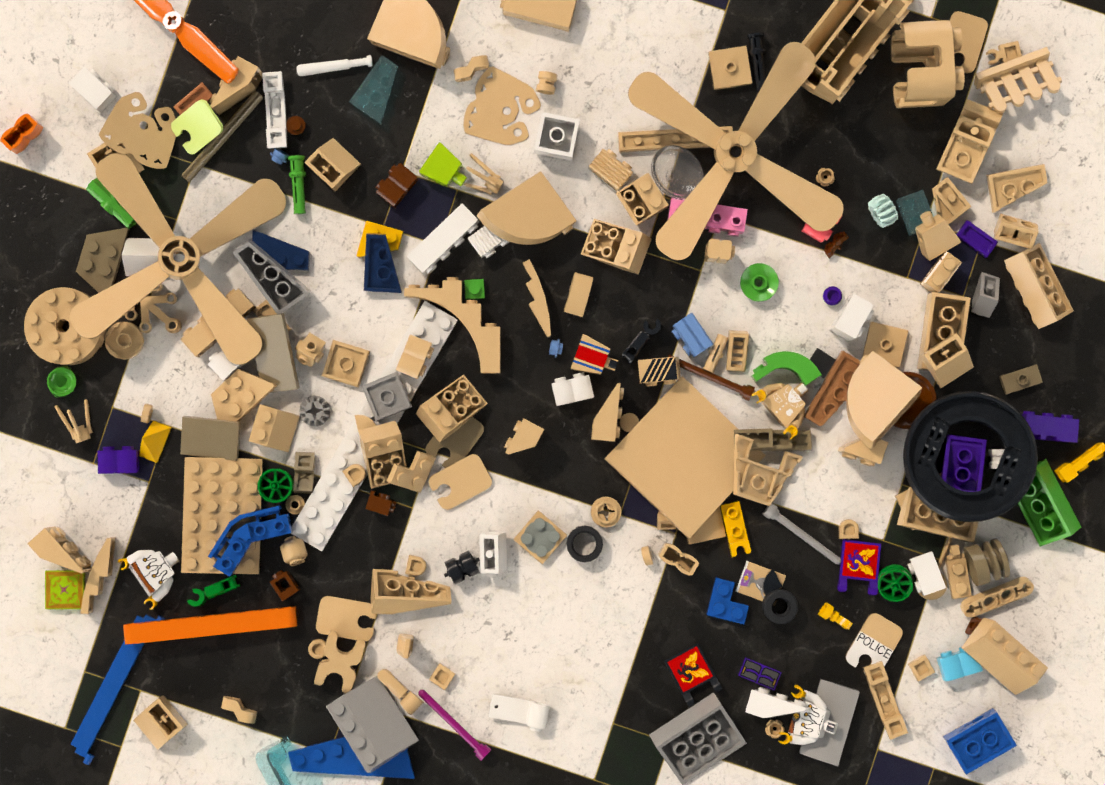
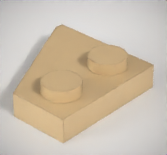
M948 177L932 188L936 213L945 219L948 224L972 207Z

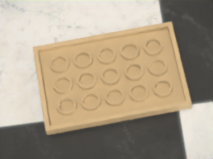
M185 457L181 573L224 574L213 567L217 559L214 557L209 558L208 555L230 521L241 514L262 510V497L258 491V481L263 474V459L237 458V461L224 458ZM256 517L243 518L233 526L228 537L231 538L233 533L246 523L256 521ZM261 540L252 543L233 574H260ZM226 541L218 555L222 556L230 543Z

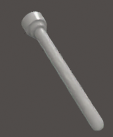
M772 503L765 508L762 515L766 518L777 520L837 565L841 563L840 557L780 514L776 505Z

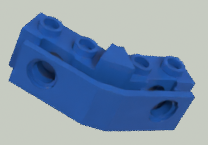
M280 505L241 514L230 521L208 555L209 558L214 557L217 559L213 567L229 577L232 576L253 542L293 532L289 513L280 515ZM276 514L275 519L261 522L260 517ZM246 517H256V521L246 523L236 530L231 538L228 537L229 532L236 523ZM227 541L230 544L222 556L218 555Z

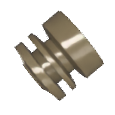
M997 538L991 539L990 543L988 541L983 542V551L978 544L964 548L963 552L966 558L967 569L976 586L990 583V573L995 580H1000L1001 576L1003 578L1010 576L1007 554Z

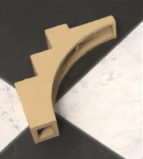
M447 277V280L442 282V288H439V285H428V288H420V285H409V288H404L405 297L433 302L456 316L467 328L475 342L480 360L481 374H501V328L497 327V323H485V327H482V305L477 304V300H466V304H463L462 280H458V277Z

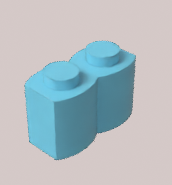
M961 647L955 653H952L951 650L940 653L941 657L936 658L942 679L946 682L983 671L982 666Z

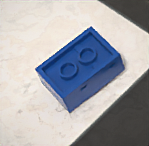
M994 708L943 736L966 775L1017 746Z

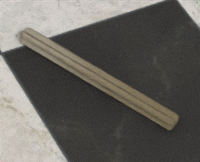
M257 91L252 93L224 125L222 133L214 138L182 173L184 179L190 182L261 102L263 97Z

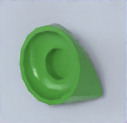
M67 365L56 367L48 375L47 386L50 392L58 398L70 394L75 389L76 377Z

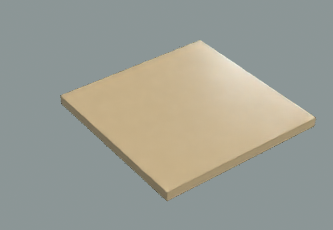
M682 376L606 456L605 460L689 539L734 491V430L738 428ZM750 450L748 459L759 463L766 455L762 451Z

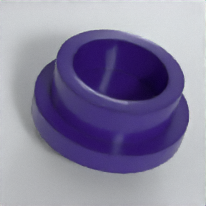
M835 286L828 287L823 292V300L828 305H837L842 299L841 290Z

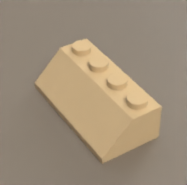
M1040 243L1034 245L1032 249L1028 248L1004 260L1006 269L1011 274L1015 287L1019 290L1023 303L1028 308L1032 321L1038 329L1052 324L1074 311Z
M983 618L961 647L1014 695L1037 684L1048 669L1045 664L1010 633L991 619Z

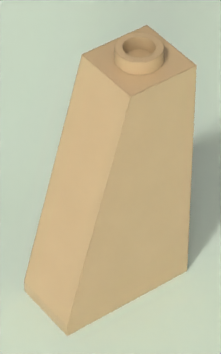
M501 0L500 8H503V15L569 32L577 0Z

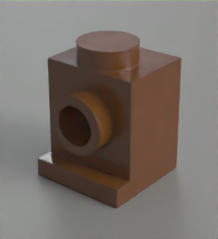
M371 490L365 509L389 516L390 512L393 513L397 502L390 500L389 495L379 493V496H377V491Z
M280 570L272 576L274 579L270 581V584L282 601L301 590L288 570L285 572ZM283 580L288 581L287 587L282 586Z

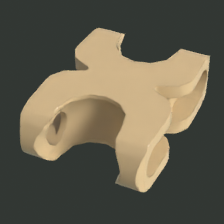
M331 630L324 646V655L328 659L319 662L314 684L320 686L324 683L328 674L338 673L343 678L342 692L346 694L353 687L356 672L352 666L360 663L365 648V640L358 639L352 650L342 652L336 645L338 634L336 631Z

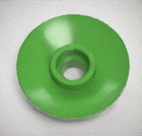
M756 263L747 267L740 279V286L745 296L758 302L770 299L776 293L779 285L775 270L763 263ZM756 280L762 281V285L760 287L756 286Z

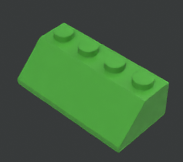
M1044 459L1037 462L1034 480L1018 505L1039 546H1043L1072 536L1081 528V525L1047 460Z

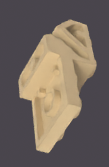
M967 99L936 170L972 184L1003 113L998 114L993 109Z

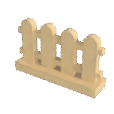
M1045 47L976 73L974 85L976 89H980L982 94L986 93L990 101L988 103L989 109L994 108L996 113L1002 114L1006 111V103L1012 102L1015 107H1021L1024 104L1025 96L1030 95L1033 100L1041 99L1043 89L1047 88L1053 94L1058 93L1062 79L1055 76L1052 70L1054 64L1052 61L1048 62L1050 52ZM1039 73L1044 83L1038 84L1033 74ZM1021 79L1026 88L1025 90L1021 91L1016 83L1017 80ZM999 87H1004L1008 94L1007 97H1002L998 89Z

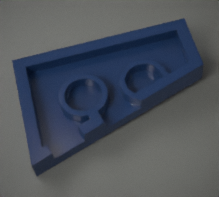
M253 230L252 241L286 270L309 271V251Z
M366 233L363 291L402 293L386 234Z

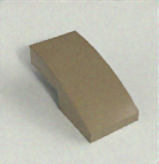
M295 452L294 493H313L315 452Z

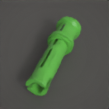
M288 156L291 170L289 176L292 178L294 214H306L304 193L306 172H304L303 163L305 156Z

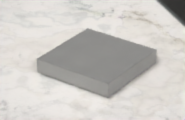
M398 372L362 386L376 422L412 407Z

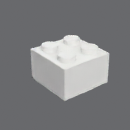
M542 112L534 149L535 154L572 161L580 120Z
M856 294L848 296L829 330L848 341L859 338L865 329L862 327L864 322L869 321L874 313L872 310L874 305Z

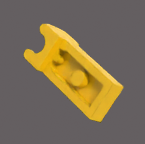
M1096 443L1071 463H1063L1054 472L1063 483L1065 481L1067 483L1078 476L1077 471H1084L1089 467V462L1093 459L1096 461L1105 455L1103 453L1105 451V444Z
M740 502L720 505L731 556L735 557L737 555L736 549L738 546L743 547L746 554L751 553Z

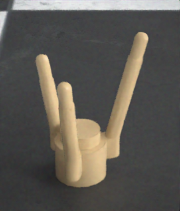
M471 153L470 157L490 175L486 177L467 166L466 169L486 181L484 186L487 188L469 183H464V186L486 192L490 195L492 192L497 194L504 182L500 179L501 176L495 174Z
M87 399L84 400L86 428L84 425L77 426L71 410H67L74 427L72 429L58 405H55L56 411L76 443L91 439L90 434L93 433Z

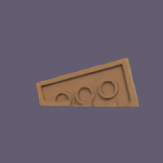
M845 351L840 352L808 407L804 418L821 427L838 410V407L847 400L850 380L860 365L858 359Z

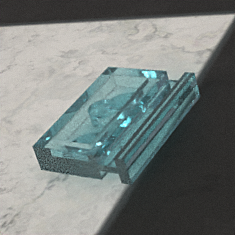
M923 190L896 200L909 236L915 234V228L923 223L920 215L927 211L931 212Z

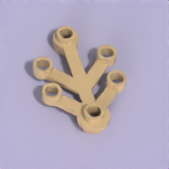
M160 284L159 288L154 289L153 291H161L163 288V284ZM169 292L166 295L147 296L140 301L142 323H140L139 329L141 332L149 333L152 330L149 310L165 323V328L168 332L175 334L181 330L182 323L180 320L170 318L155 305L158 303L175 304L177 296L174 293ZM170 295L174 296L172 302L168 301V296ZM135 306L125 314V318L130 321H134L138 317ZM131 311L134 312L133 318L128 317V314ZM171 322H175L176 327L174 329L170 328ZM144 324H148L149 326L147 331L143 330Z

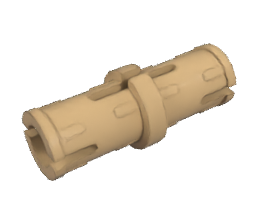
M717 334L712 349L708 351L709 356L703 367L704 370L714 374L719 359L723 357L722 352L729 339L728 337ZM720 346L719 349H718V351H717V354H716V356H715V358H714V361L712 362V359H713L714 354H715V352H716V350H717V347Z

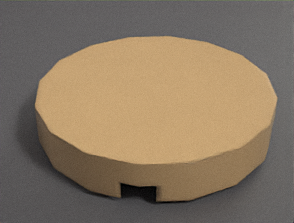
M117 322L108 329L105 335L106 349L115 358L123 360L132 359L143 348V333L133 323Z

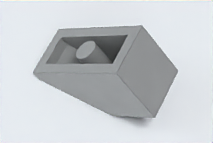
M981 272L972 299L971 312L990 318L999 300V277Z

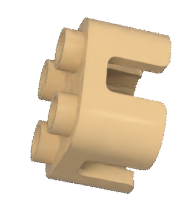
M950 20L901 22V30H895L892 33V62H923L925 67L909 69L907 71V82H898L893 86L896 108L944 106L954 98L956 90H963L964 69L962 66H955L954 51H960L962 47L961 28H952Z

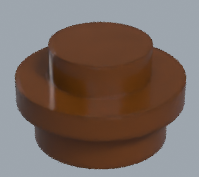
M299 116L290 117L286 123V128L292 135L302 134L306 127L304 120Z

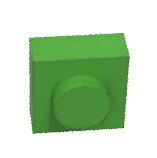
M484 279L464 280L466 300L485 299Z

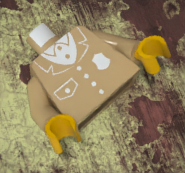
M803 383L798 384L794 389L789 384H768L761 390L752 393V396L757 395L759 397V401L756 403L761 402L781 426L786 428L783 431L784 435L790 432V440L797 435L805 415L804 406L806 403L801 397L808 392Z

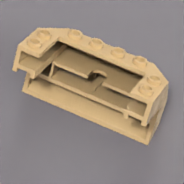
M835 0L801 43L812 51L816 63L821 59L829 67L824 71L815 64L813 72L801 86L808 92L831 104L836 99L840 102L855 82L852 78L856 73L860 75L867 67L864 64L868 58L872 60L879 51L876 47L880 43L884 45L890 37L888 34L895 23L899 25L910 12L907 8L911 3L907 0ZM855 16L862 24L852 36L843 28L851 17Z

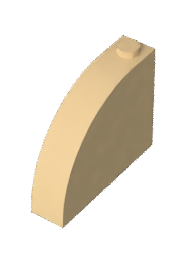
M383 0L367 39L375 46L440 69L446 50V35L436 11L426 0Z
M541 171L481 209L477 214L478 219L492 233L509 242L523 245L543 243L561 233L566 235L574 229L572 225L577 221Z
M874 351L869 355H864L860 360V365L850 380L846 401L850 425L857 437L870 449L880 441L916 401L922 390L920 385Z

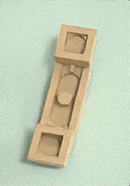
M879 661L863 667L873 700L889 739L907 734L908 731L889 685V679L883 662Z

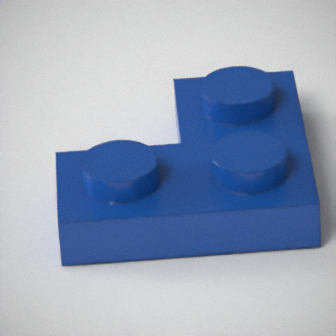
M715 577L706 615L744 624L749 606L730 601L735 582Z

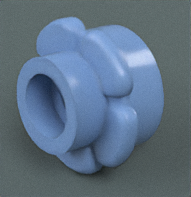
M275 148L273 152H270L274 162L280 165L287 163L286 159L289 155L283 150Z
M560 339L551 340L549 355H554L555 358L557 354L561 355L563 343H560Z

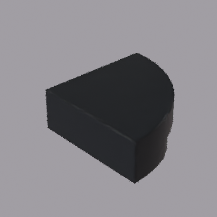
M774 569L769 571L764 579L763 592L765 596L771 591L782 587Z

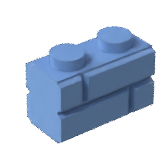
M690 313L672 326L674 337L677 340H682L684 343L682 348L688 356L692 355L694 358L713 345L693 313Z

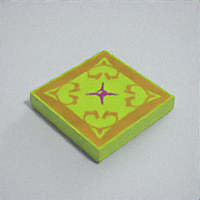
M46 570L45 609H81L85 590V573L73 570Z

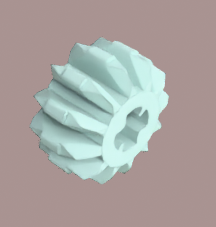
M885 194L878 195L868 202L869 211L877 225L884 228L898 220L896 206Z

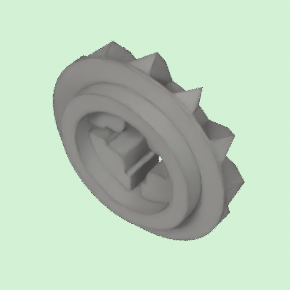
M310 396L300 405L299 414L302 421L307 425L320 426L328 420L330 407L324 398ZM313 403L316 408L323 409V411L316 414V419L313 414L307 413V411L312 409Z

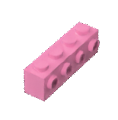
M671 198L668 219L685 199ZM717 205L705 228L709 229L711 233L719 234L720 231L728 232L727 235L738 237L739 234L744 233L748 209Z

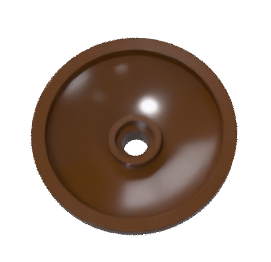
M914 372L902 373L920 385L922 390L916 401L893 425L900 429H910L919 413L930 403L937 400L932 384L925 377Z

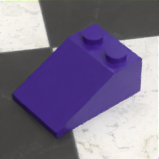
M947 435L941 478L950 486L961 491H981L987 440Z

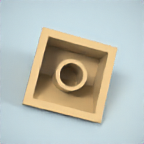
M260 404L248 441L289 452L300 416Z

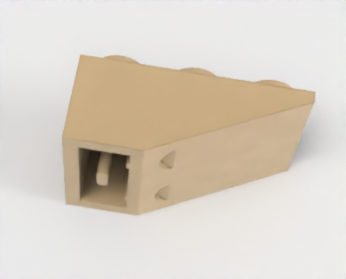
M239 56L236 60H232V63L238 68V74L229 84L223 80L220 81L218 93H214L210 100V107L216 114H222L256 91L263 78L259 67Z
M594 219L581 255L639 275L651 238L642 232Z
M463 374L420 405L416 415L440 443L458 430L488 403Z
M621 383L616 384L595 416L592 424L591 440L615 442V439L619 438L620 426H617V419H621L622 407L618 406L619 400L623 399L624 388H620Z
M396 421L358 430L371 489L390 484L387 479L394 463L406 467L402 435Z
M59 527L44 528L27 543L41 559L79 573L91 571L90 560L86 556L82 557L79 554L78 547L72 541L69 542L65 538V532Z

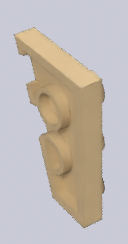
M1045 164L986 175L992 213L1047 184Z

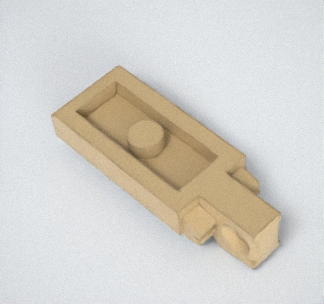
M950 545V555L946 556L947 560H945L951 599L970 597L972 594L964 553L960 554L959 545Z

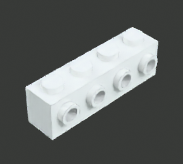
M462 203L409 253L407 258L423 274L426 272L430 274L437 267L435 264L440 259L443 261L450 255L449 250L455 246L457 248L465 240L463 237L467 233L472 234L478 228V219Z

